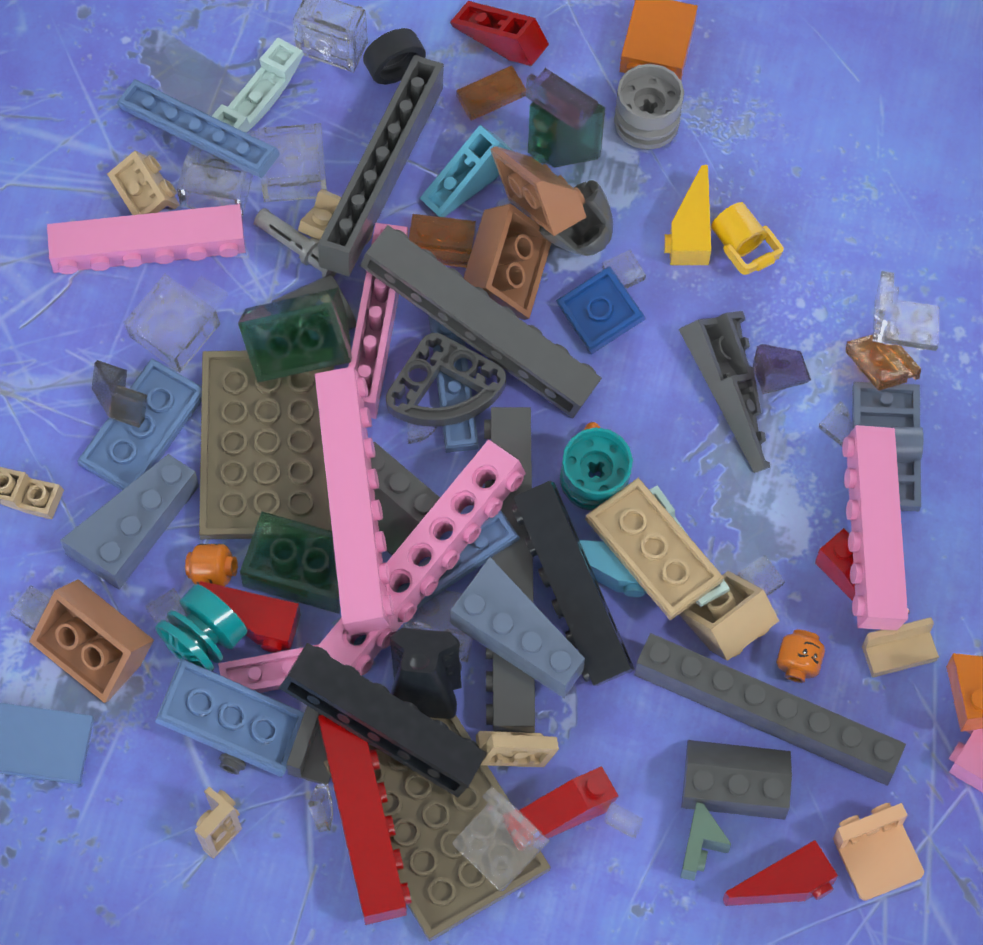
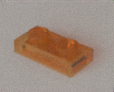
M509 66L456 90L459 102L472 121L525 97L526 88L513 66Z

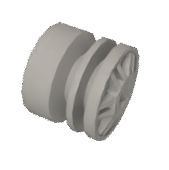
M655 64L638 65L624 74L620 79L617 90L614 116L616 132L623 141L633 147L648 150L660 148L673 140L678 133L684 98L682 81L678 76L666 67Z

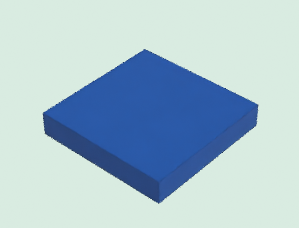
M610 266L556 300L557 305L590 354L595 353L645 320L644 314Z

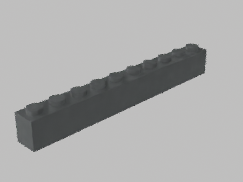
M491 407V419H484V439H491L493 443L518 459L526 472L521 486L516 491L510 492L503 501L501 511L520 539L492 556V560L533 602V556L525 541L529 534L525 524L521 526L518 524L512 511V507L516 506L513 497L532 489L531 407ZM495 480L485 482V488L491 487ZM486 647V659H493V671H486V692H493V704H486V725H493V731L535 733L534 678Z

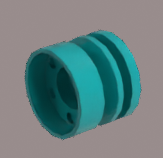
M597 427L582 430L571 438L564 449L559 478L562 491L571 503L581 509L593 511L628 485L633 458L630 447L625 440L609 429ZM599 471L601 473L600 477L597 475L593 478L589 477V472L594 474Z
M194 584L179 602L187 616L170 610L167 613L169 622L161 620L155 626V630L165 642L167 648L179 660L182 658L212 672L214 665L211 660L216 663H220L223 660V655L216 644L218 643L227 649H233L247 634L248 630L238 615L218 596L207 588Z

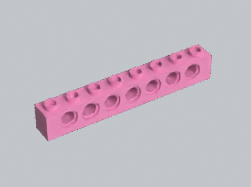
M488 439L387 561L390 583L385 584L386 594L391 595L394 606V615L389 616L390 628L350 635L343 626L341 617L318 647L326 650L330 657L341 664L354 667L361 676L365 675L371 669L374 662L373 659L382 649L390 645V637L396 633L404 622L406 623L412 619L419 603L425 596H429L435 591L438 586V580L446 570L452 569L457 564L460 553L465 547L479 537L481 525L489 517H495L501 510L503 501L510 492L516 491L521 486L526 472L520 461ZM488 480H495L491 487L482 488L483 484ZM469 505L474 506L471 512L461 514L465 507ZM453 531L448 539L440 540L443 533ZM431 557L427 565L418 566L423 558ZM404 583H410L407 590L397 593L399 586ZM366 635V639L362 644L354 646V642L359 636Z

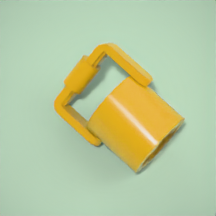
M743 202L735 203L726 208L711 224V229L724 244L723 250L743 275H748L754 271H761L774 264L775 260L781 257L784 250L783 245L766 225L761 226ZM765 239L773 251L767 252L752 260L751 263L746 264L741 257L751 253Z

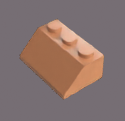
M495 146L490 149L508 200L553 236L586 218L583 208L585 199L581 191L577 187L573 188L567 184L561 175H555L546 164L542 165L531 156Z
M512 204L486 209L481 218L463 279L474 287H480L485 290L492 300L501 306L510 308L516 314V317L524 320L530 319L551 242L541 235L539 231L540 225Z
M79 579L54 590L29 640L33 646L104 703L108 702L141 666L154 639Z

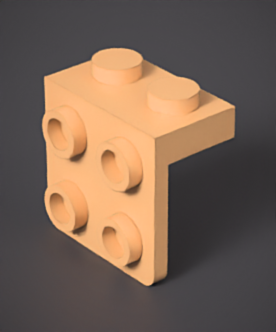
M890 803L882 804L871 810L872 815L859 819L858 815L849 817L839 823L840 827L837 828L833 837L835 846L857 894L864 901L920 880L924 875V869L903 826L908 815L902 803L891 806Z

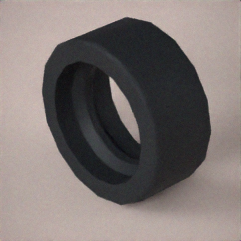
M407 28L395 29L381 35L367 47L363 55V62L375 82L387 85L401 81L413 56L417 55L426 58V51L414 31Z

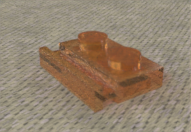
M412 214L409 239L421 249H427L432 252L443 265L467 268L474 244L476 221Z
M888 330L883 331L881 336L872 334L847 341L845 352L878 391L907 383L908 378L920 379V366Z

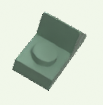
M697 802L695 806L680 877L692 881L695 879L697 870L704 872L708 851L701 850L702 848L729 853L731 847L730 841L703 803Z

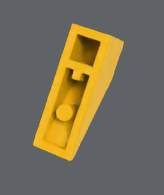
M701 165L671 222L670 234H664V253H670V265H709L711 230L708 165Z

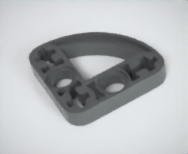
M430 333L421 340L386 394L387 409L394 417L416 425L448 426L461 423L479 415L499 398L506 386V373L498 364L439 333ZM436 345H440L441 353L436 351L430 358L429 364L426 361L429 357V347L434 348ZM460 358H466L471 361L472 367L465 372L458 371L454 367L455 361ZM479 366L481 367V374L477 373ZM420 368L426 371L427 377L424 381L414 382L409 378V373L414 369ZM439 372L479 392L472 398L453 406L441 408L418 406ZM497 376V383L492 382L490 385H486L485 377ZM406 386L410 389L406 396L407 405L401 403L399 407L395 406L394 398L401 399L406 392Z

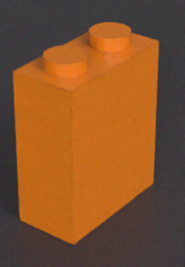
M635 0L621 54L620 72L626 73L638 65L655 64L673 71L682 80L695 27L698 6L674 0Z

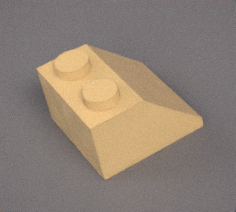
M730 571L722 575L730 591L702 607L695 602L679 614L710 651L727 661L739 655L747 645L758 637L765 635L772 626L779 622L765 591Z

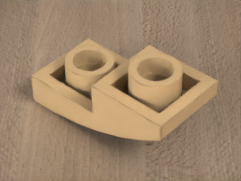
M0 467V504L52 520L64 489L59 484L32 479L26 472Z

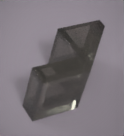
M97 360L94 363L92 391L107 416L140 428L145 420L148 395L125 387L127 370Z

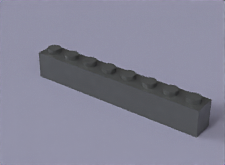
M417 55L413 56L318 243L319 267L348 277L350 276L443 90V63Z
M387 225L365 253L360 265L363 269L571 418L575 417L602 379L590 365L580 363L569 354L566 348L559 344H554L545 338L538 328L533 325H527L516 317V314L510 308L501 306L492 300L485 290L480 287H474L464 280L457 270L443 265L432 252L427 249H421L411 242L404 232L395 230Z
M650 633L636 663L634 675L887 786L894 775L906 743Z

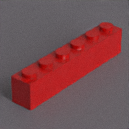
M319 715L320 730L364 923L368 925L407 916L406 904H410L412 901L408 883H400L398 870L404 869L400 849L393 850L390 837L396 836L391 815L385 816L382 804L387 803L388 799L384 782L377 783L374 771L380 769L376 749L369 750L366 741L327 717Z

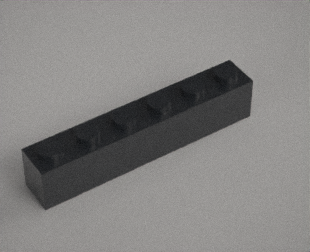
M548 481L514 496L516 506L512 507L513 514L520 526L525 524L529 537L525 538L527 547L533 557L538 555L543 566L538 571L545 587L551 586L556 599L552 600V605L558 618H565L569 630L565 632L566 638L585 658L582 672L585 681L591 680L593 686H599L635 670L556 484Z
M309 643L302 649L279 687L282 691L457 798L469 787L487 754L473 740L462 738L449 730V727L442 721L431 719L421 713L414 704L400 700L390 694L385 686L379 683H372L361 676L354 667L341 664L330 657L329 653L323 648L312 646Z

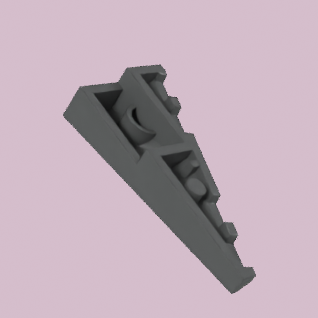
M743 311L728 312L716 318L698 319L680 328L679 331L753 472L756 473L770 468V462L765 460L761 444L766 441L765 432L758 430L756 416L761 414L754 368L749 366L745 350L750 345L749 339L742 336L740 323L745 320Z

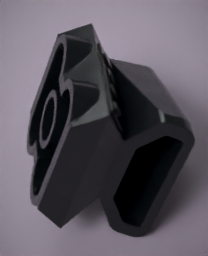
M401 628L390 637L394 683L390 694L402 701L414 704L421 713L430 718H454L457 712V701L453 690L462 688L459 640L451 632Z

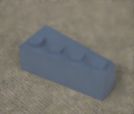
M166 455L62 538L60 541L65 554L120 590L199 487L196 472L171 455Z
M489 557L451 608V624L562 698H565L582 674L585 658Z

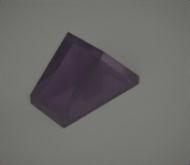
M766 344L757 346L753 368L762 394L801 385L811 380L801 351Z

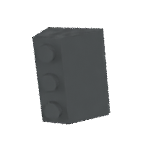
M373 442L375 458H370L371 467L376 469L379 480V488L374 489L375 500L379 499L383 513V519L378 520L379 531H383L385 536L386 551L393 555L440 497L376 442Z
M688 740L681 808L695 810L696 803L698 802L703 803L708 811L785 820L790 808L792 781L791 751Z

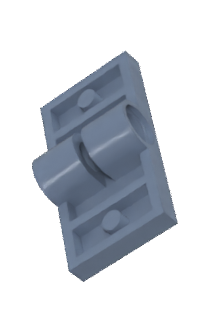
M854 382L852 386V430L856 425L895 428L900 510L919 512L921 508V458L924 440L923 428L920 427V385Z

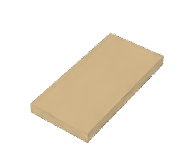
M639 478L628 484L585 517L587 523L670 621L724 580L721 573Z

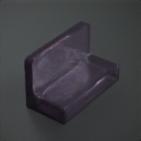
M547 68L538 77L532 73L527 77L526 97L578 131L598 108V101Z

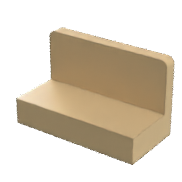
M932 617L903 624L898 630H879L866 635L862 649L872 678L938 660L939 656L930 633L934 625Z

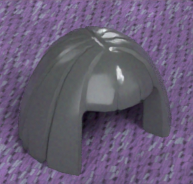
M589 180L587 183L583 182L575 186L581 191L585 199V204H583L586 214L585 219L555 236L541 225L539 229L541 235L554 245L584 256L594 255L604 250L609 244L613 233V217L607 197L596 181Z

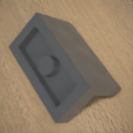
M307 706L286 766L289 775L326 786L329 784L331 777L323 763L327 760L318 719V716L322 714Z

